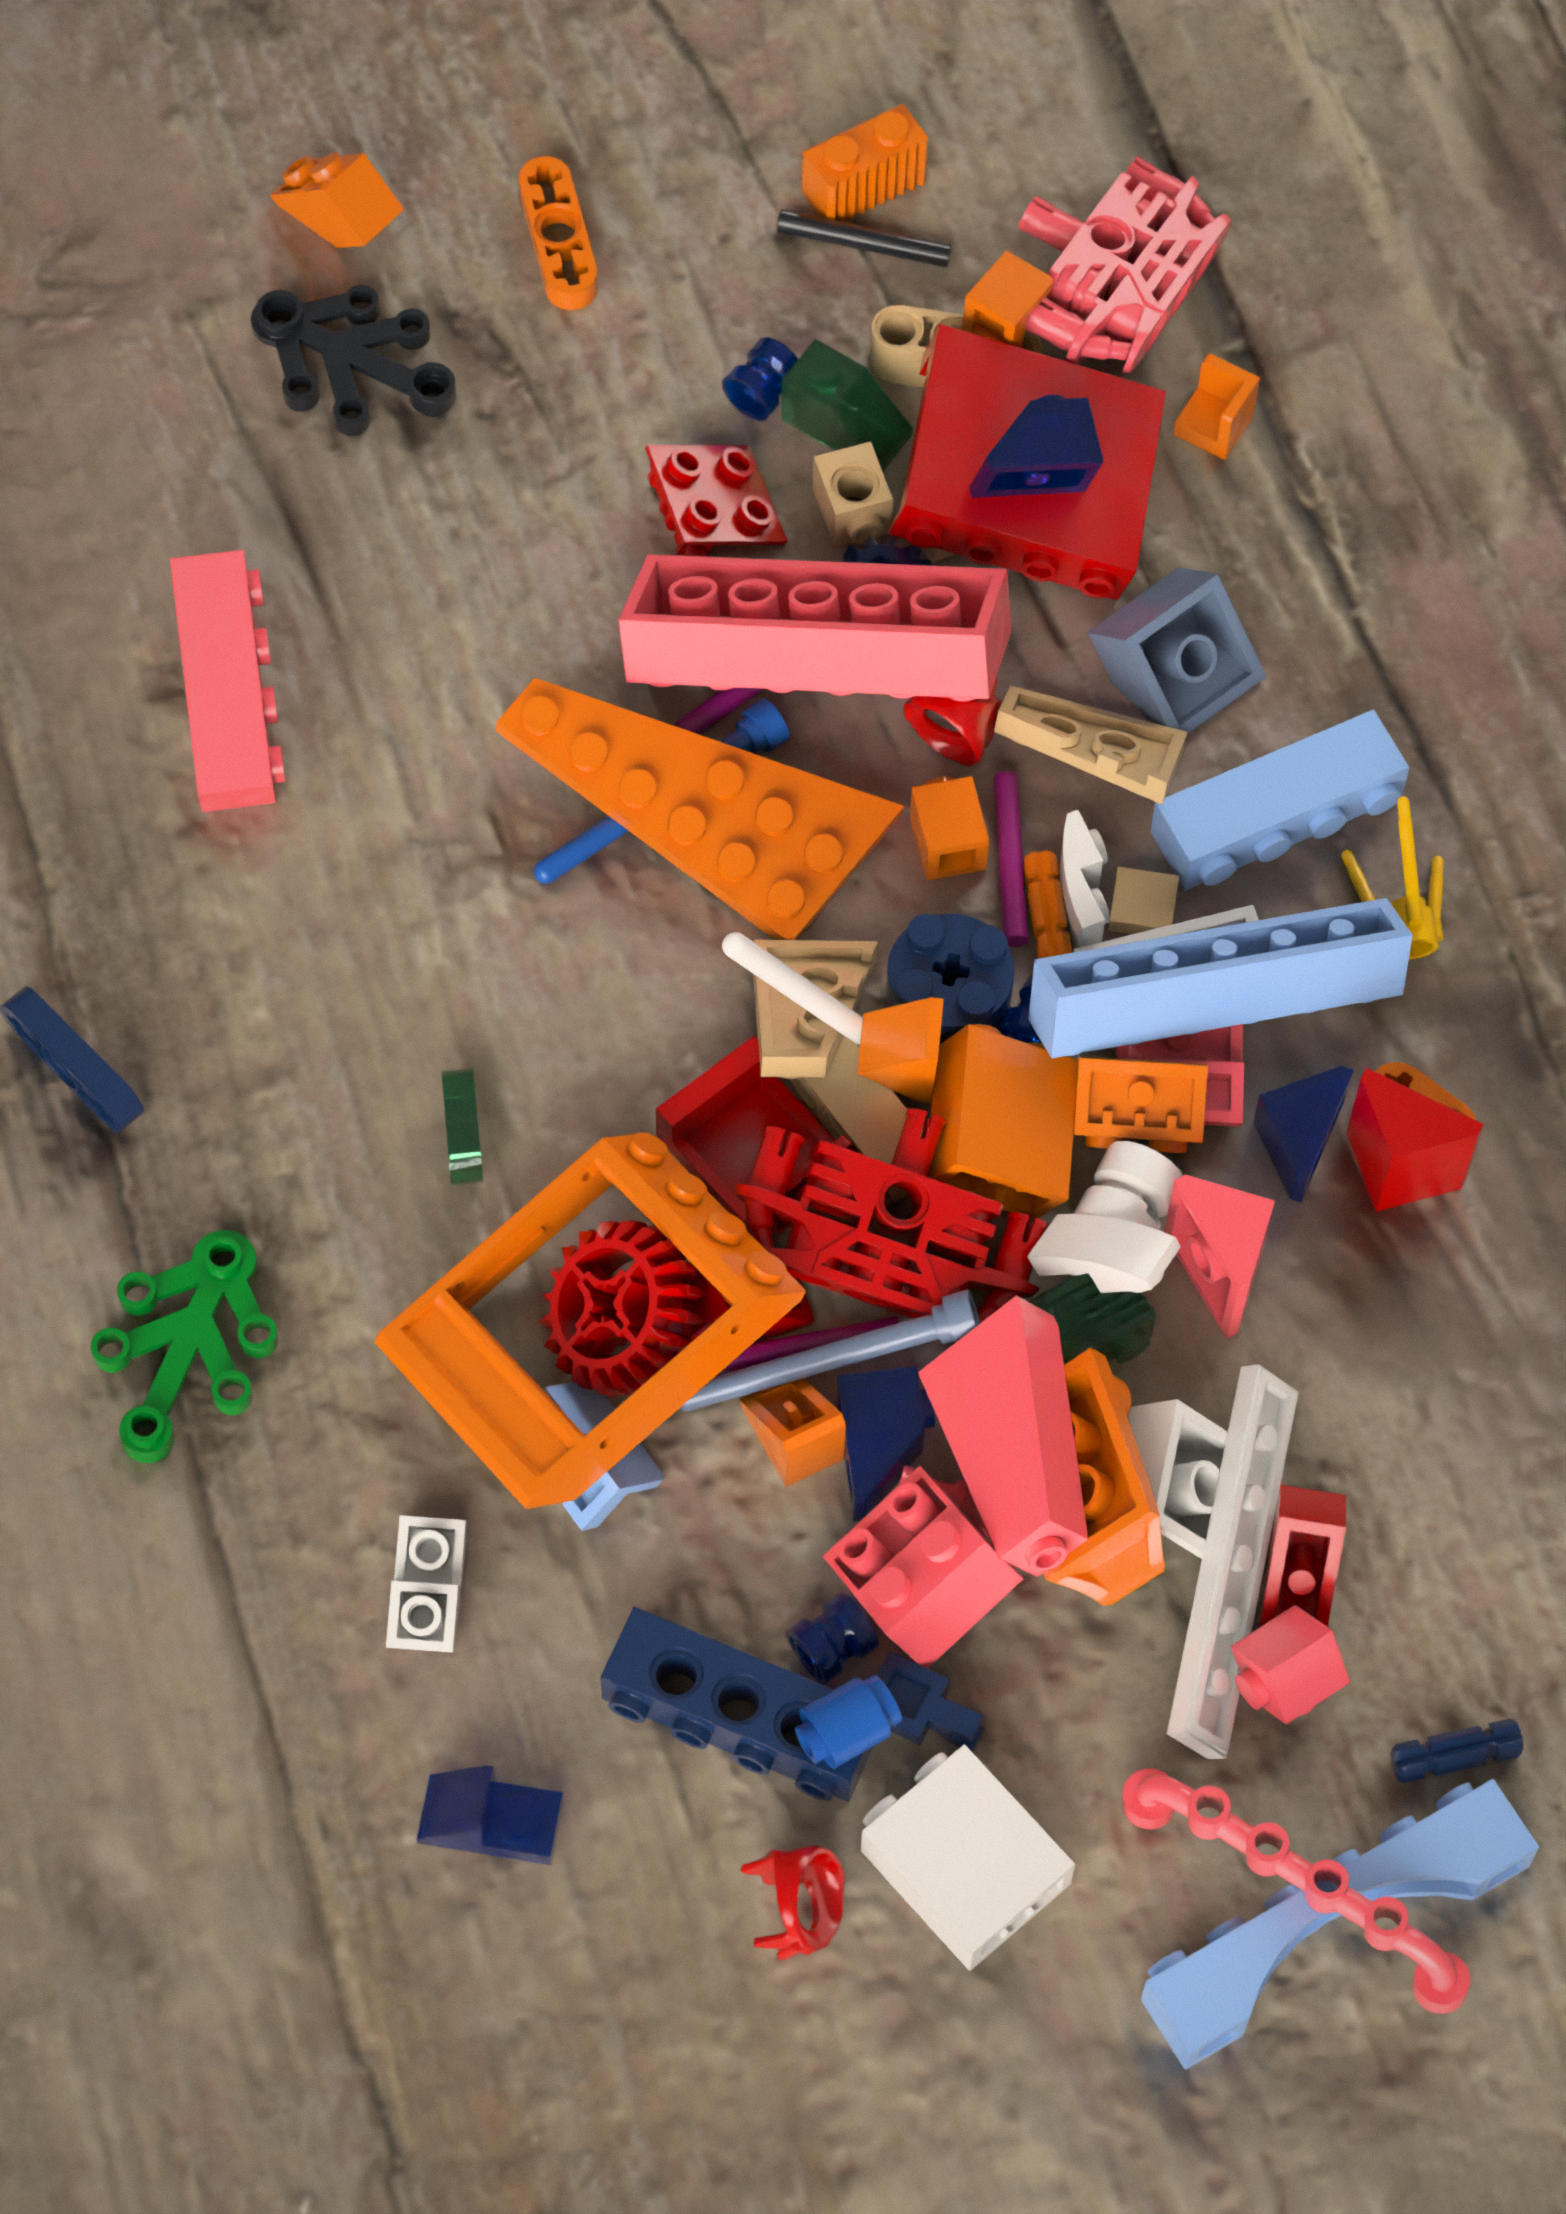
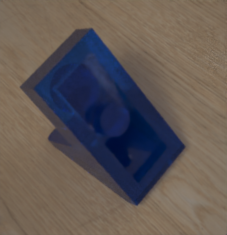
M487 1765L431 1774L419 1824L417 1843L551 1865L564 1801L563 1792L496 1782L494 1766Z

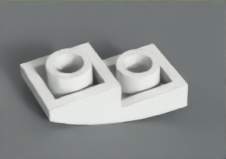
M1079 810L1067 813L1059 870V881L1062 885L1068 921L1067 930L1074 949L1102 942L1104 925L1110 921L1106 901L1099 890L1102 866L1108 861L1107 851L1100 833L1095 828L1088 830Z
M1057 1214L1027 1257L1038 1276L1066 1274L1079 1276L1089 1273L1100 1293L1126 1291L1140 1293L1152 1290L1162 1280L1164 1271L1181 1246L1176 1237L1135 1222L1099 1215Z
M399 1516L394 1580H391L386 1648L454 1653L468 1522L466 1520Z

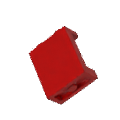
M755 1035L656 1108L657 1138L666 1144L668 1150L690 1174L703 1181L707 1191L730 1214L738 1217L745 1224L746 1230L751 1235L752 1230L748 1228L745 1203L736 1197L735 1184L749 1183L764 1137L765 1126L785 1129L778 1150V1156L785 1137H789L791 1132L805 1138L785 1195L791 1199H795L797 1191L806 1185L805 1182L801 1181L804 1169L813 1163V1161L808 1159L812 1146L819 1141H826L853 1151V1143L845 1135L835 1140L778 1077H761L759 1046ZM773 1219L774 1224L771 1227V1231L776 1235L790 1226Z

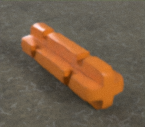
M1049 850L1031 852L1024 858V877L1029 889L1027 896L1033 933L1037 939L1036 952L1038 959L1072 953L1070 934L1067 933L1066 928L1068 921L1062 885L1058 880V874H1060L1058 860L1055 853Z

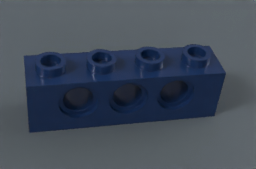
M633 1607L600 1677L602 1699L609 1702L608 1707L617 1715L637 1723H644L646 1718L668 1726L671 1728L670 1733L676 1739L695 1748L705 1749L710 1744L733 1754L732 1759L738 1765L751 1772L768 1775L770 1770L794 1779V1784L800 1791L819 1800L831 1801L833 1796L849 1802L873 1747L836 1769L830 1768L824 1760L814 1764L802 1747L789 1744L782 1735L789 1728L803 1724L799 1713L801 1708L834 1689L637 1607ZM672 1674L685 1675L694 1682V1686L688 1692L680 1695H672L663 1691L659 1684L665 1677ZM732 1700H744L751 1703L757 1711L746 1720L735 1721L724 1716L720 1710L726 1703Z

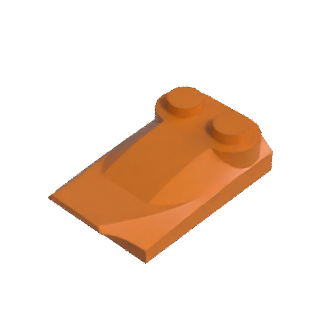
M1090 1347L1064 1365L1088 1540L1070 1552L1061 1565L1052 1570L1045 1571L1043 1574L1046 1580L1077 1590L1091 1597L1102 1606L1114 1604L1164 1572L1165 1563L1162 1551L1159 1510L1128 1420L1132 1403L1130 1389L1123 1380L1112 1375L1106 1356Z

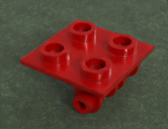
M647 444L645 450L650 460L651 469L648 474V481L656 489L660 500V512L663 516H666L664 522L667 529L675 532L673 536L677 544L675 549L677 556L710 557L708 552L713 545H785L788 542L750 445Z

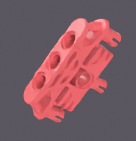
M1139 156L1134 159L1126 173L1122 172L1085 223L1036 195L1025 210L1018 228L1048 243L1053 248L1061 251L1062 254L1047 273V275L1053 278L1052 290L1028 316L1026 330L1052 343V345L1068 352L1065 359L1067 362L1079 365L1086 358L1123 360L1121 373L1131 374L1216 256L1228 234L1232 219L1227 214H1222L1216 219L1210 214V208L1196 193L1200 183L1194 176H1191L1186 183H1183L1180 179L1161 171Z

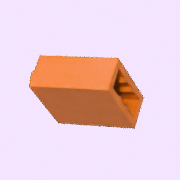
M968 1024L939 1045L933 1086L931 1117L933 1114L939 1115L947 1120V1123L942 1130L927 1177L1004 1204L1002 1210L1030 1215L1029 1219L1033 1220L1034 1218H1040L1067 1201L1069 1198L1078 1060L1067 1056L1051 1059L1042 1043H1025L1001 1035L998 1029L983 1024Z

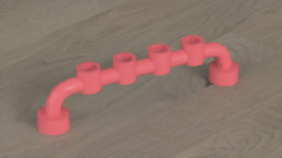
M1152 1768L1142 1769L1133 1773L1125 1782L1122 1807L1127 1819L1135 1826L1143 1829H1157L1166 1825L1173 1818L1175 1811L1188 1818V1825L1191 1831L1199 1838L1207 1840L1220 1838L1244 1853L1248 1866L1256 1874L1261 1876L1279 1875L1303 1890L1308 1905L1315 1911L1320 1913H1333L1336 1911L1362 1927L1365 1938L1372 1947L1381 1951L1397 1949L1415 1961L1418 1965L1415 1969L1412 1987L1414 1996L1422 2007L1434 2013L1444 2014L1455 2011L1464 2003L1470 1986L1468 1967L1461 1958L1444 1951L1431 1938L1409 1925L1408 1911L1405 1905L1398 1899L1380 1897L1374 1901L1369 1900L1348 1886V1873L1339 1862L1324 1859L1312 1864L1289 1849L1288 1834L1278 1824L1265 1822L1253 1827L1230 1812L1231 1803L1228 1795L1218 1787L1204 1786L1195 1791L1186 1784L1168 1776L1163 1771ZM1205 1807H1211L1216 1809L1220 1815L1215 1818H1206L1200 1815L1198 1811ZM1262 1844H1271L1279 1852L1273 1855H1265L1259 1852L1257 1847ZM1320 1881H1330L1338 1889L1333 1892H1323L1315 1884ZM1379 1918H1389L1397 1924V1927L1392 1930H1385L1377 1926L1375 1921Z

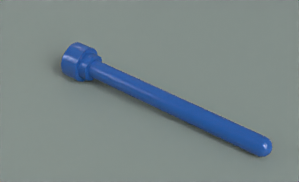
M761 698L741 712L742 719L735 723L736 730L719 742L745 751H751L754 754L762 749L766 752H771L790 739V732L776 707L766 698ZM606 816L537 862L534 867L536 880L542 884L554 882L627 833L628 830L610 816Z

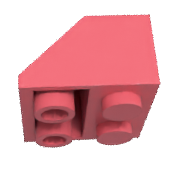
M921 1466L916 1468L823 1555V1558L883 1632L917 1664L927 1669L1023 1580L1022 1576L1011 1564L999 1559L992 1541Z

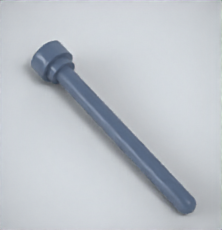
M968 1289L943 1296V1304L932 1306V1314L715 1376L682 1405L680 1409L684 1411L696 1410L940 1339L942 1344L956 1343L980 1324L974 1300Z

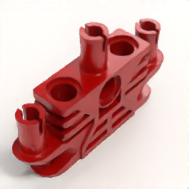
M907 1108L906 1119L891 1164L826 1141H819L811 1147L808 1159L813 1161V1163L804 1169L801 1181L805 1182L806 1185L797 1191L795 1199L788 1198L785 1195L805 1138L791 1132L789 1137H785L778 1156V1150L785 1129L765 1126L764 1137L749 1183L735 1184L736 1197L745 1203L748 1228L752 1230L753 1237L768 1253L776 1256L785 1264L786 1271L792 1277L911 1319L932 1314V1306L943 1304V1296L967 1289L984 1291L989 1294L985 1297V1303L977 1310L980 1323L1016 1295L1020 1298H1032L1040 1290L1039 1287L1029 1282L1033 1266L1027 1256L1048 1228V1223L1039 1218H1034L1033 1222L1028 1221L1030 1215L1010 1211L993 1268L986 1267L984 1265L989 1248L983 1246V1244L993 1238L996 1226L990 1224V1222L1001 1215L1004 1204L927 1177L942 1130L947 1123V1120L939 1115L933 1114L931 1119L927 1118L925 1121L928 1111ZM888 1188H900L909 1195L913 1205L909 1219H896L886 1210L884 1196ZM809 1208L821 1212L823 1214L841 1219L843 1221L849 1222L850 1225H846L835 1220L817 1215L815 1213L807 1211V1209ZM773 1219L792 1227L785 1249L774 1248L771 1227L774 1224ZM869 1223L875 1230L884 1235L897 1236L912 1230L908 1244L905 1245L868 1232ZM925 1250H929L967 1264L966 1266H963L961 1264L926 1253Z

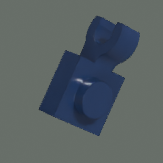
M889 1651L877 1676L891 1692L902 1716V1722L892 1727L891 1732L921 1746L930 1728L955 1746L960 1748L965 1744L973 1752L984 1731V1726L980 1725L983 1716L970 1708L945 1699L951 1688L949 1678Z

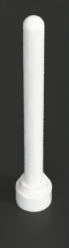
M732 932L724 938L722 949L728 957L860 1046L863 1017L743 934Z

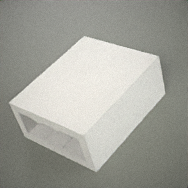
M964 1744L949 1758L944 1752H940L926 1762L914 1776L913 1780L917 1785L899 1800L893 1795H889L869 1811L862 1822L866 1828L862 1830L860 1851L962 1964L971 1971L1071 1885L1075 1863Z

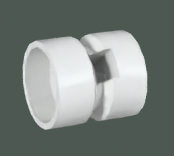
M1116 1141L1108 1147L1095 1172L1094 1182L1096 1185L1086 1189L1074 1214L1118 1218L1160 1231L1161 1222L1158 1218L1168 1214L1174 1180L1183 1175L1171 1160L1159 1152L1142 1144L1130 1141Z

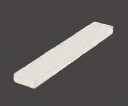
M1259 1364L1243 1366L1240 1369L1167 1729V1735L1207 1759L1227 1758L1240 1693L1235 1682V1676L1240 1671L1230 1646L1252 1632L1298 1398L1297 1390Z

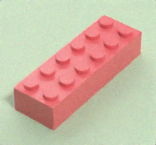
M651 554L647 555L618 619L625 676L628 683H648L654 687H670L673 685L708 686L715 690H728L734 687L768 689L776 693H787L794 690L823 691L837 696H846L854 693L888 694L891 697L900 699L914 696L949 697L956 701L990 698L1012 632L1007 569Z

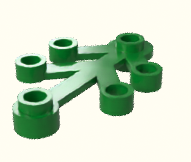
M230 1230L212 1232L204 1236L196 1244L190 1261L156 1275L150 1276L140 1271L126 1274L118 1283L117 1295L122 1309L132 1316H144L154 1310L158 1301L196 1288L188 1307L127 1332H123L118 1328L102 1329L94 1335L91 1341V1353L95 1364L101 1370L110 1373L123 1370L134 1358L170 1344L143 1405L129 1410L120 1423L119 1434L123 1448L127 1455L137 1462H157L166 1457L173 1448L175 1434L169 1414L198 1351L213 1382L211 1387L215 1406L219 1411L227 1415H238L246 1411L252 1403L253 1393L250 1381L245 1374L236 1370L213 1319L225 1295L239 1323L237 1335L240 1348L247 1356L252 1358L267 1357L275 1351L278 1345L276 1325L270 1317L261 1313L248 1284L256 1271L257 1259L253 1245L240 1233ZM228 1252L235 1256L234 1260L226 1266H217L212 1263L214 1256L220 1253ZM134 1287H145L149 1290L148 1295L140 1301H131L126 1297L127 1293ZM261 1328L269 1332L268 1338L262 1343H251L246 1339L248 1333L254 1329ZM108 1343H119L123 1346L121 1353L112 1358L102 1356L100 1351ZM229 1385H238L244 1389L243 1394L235 1400H226L220 1396L222 1390ZM143 1421H153L157 1424L156 1430L148 1436H139L134 1433V1429L137 1424Z

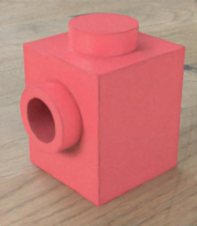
M1296 1605L1230 1646L1240 1671L1235 1676V1682L1243 1698L1255 1710L1263 1708L1284 1724H1288L1297 1717L1309 1713L1317 1704L1351 1683L1333 1631Z

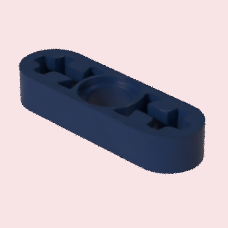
M24 986L0 1005L3 1017L17 1036L111 1130L120 1133L144 1113V1108L139 1098L130 1086L33 989Z

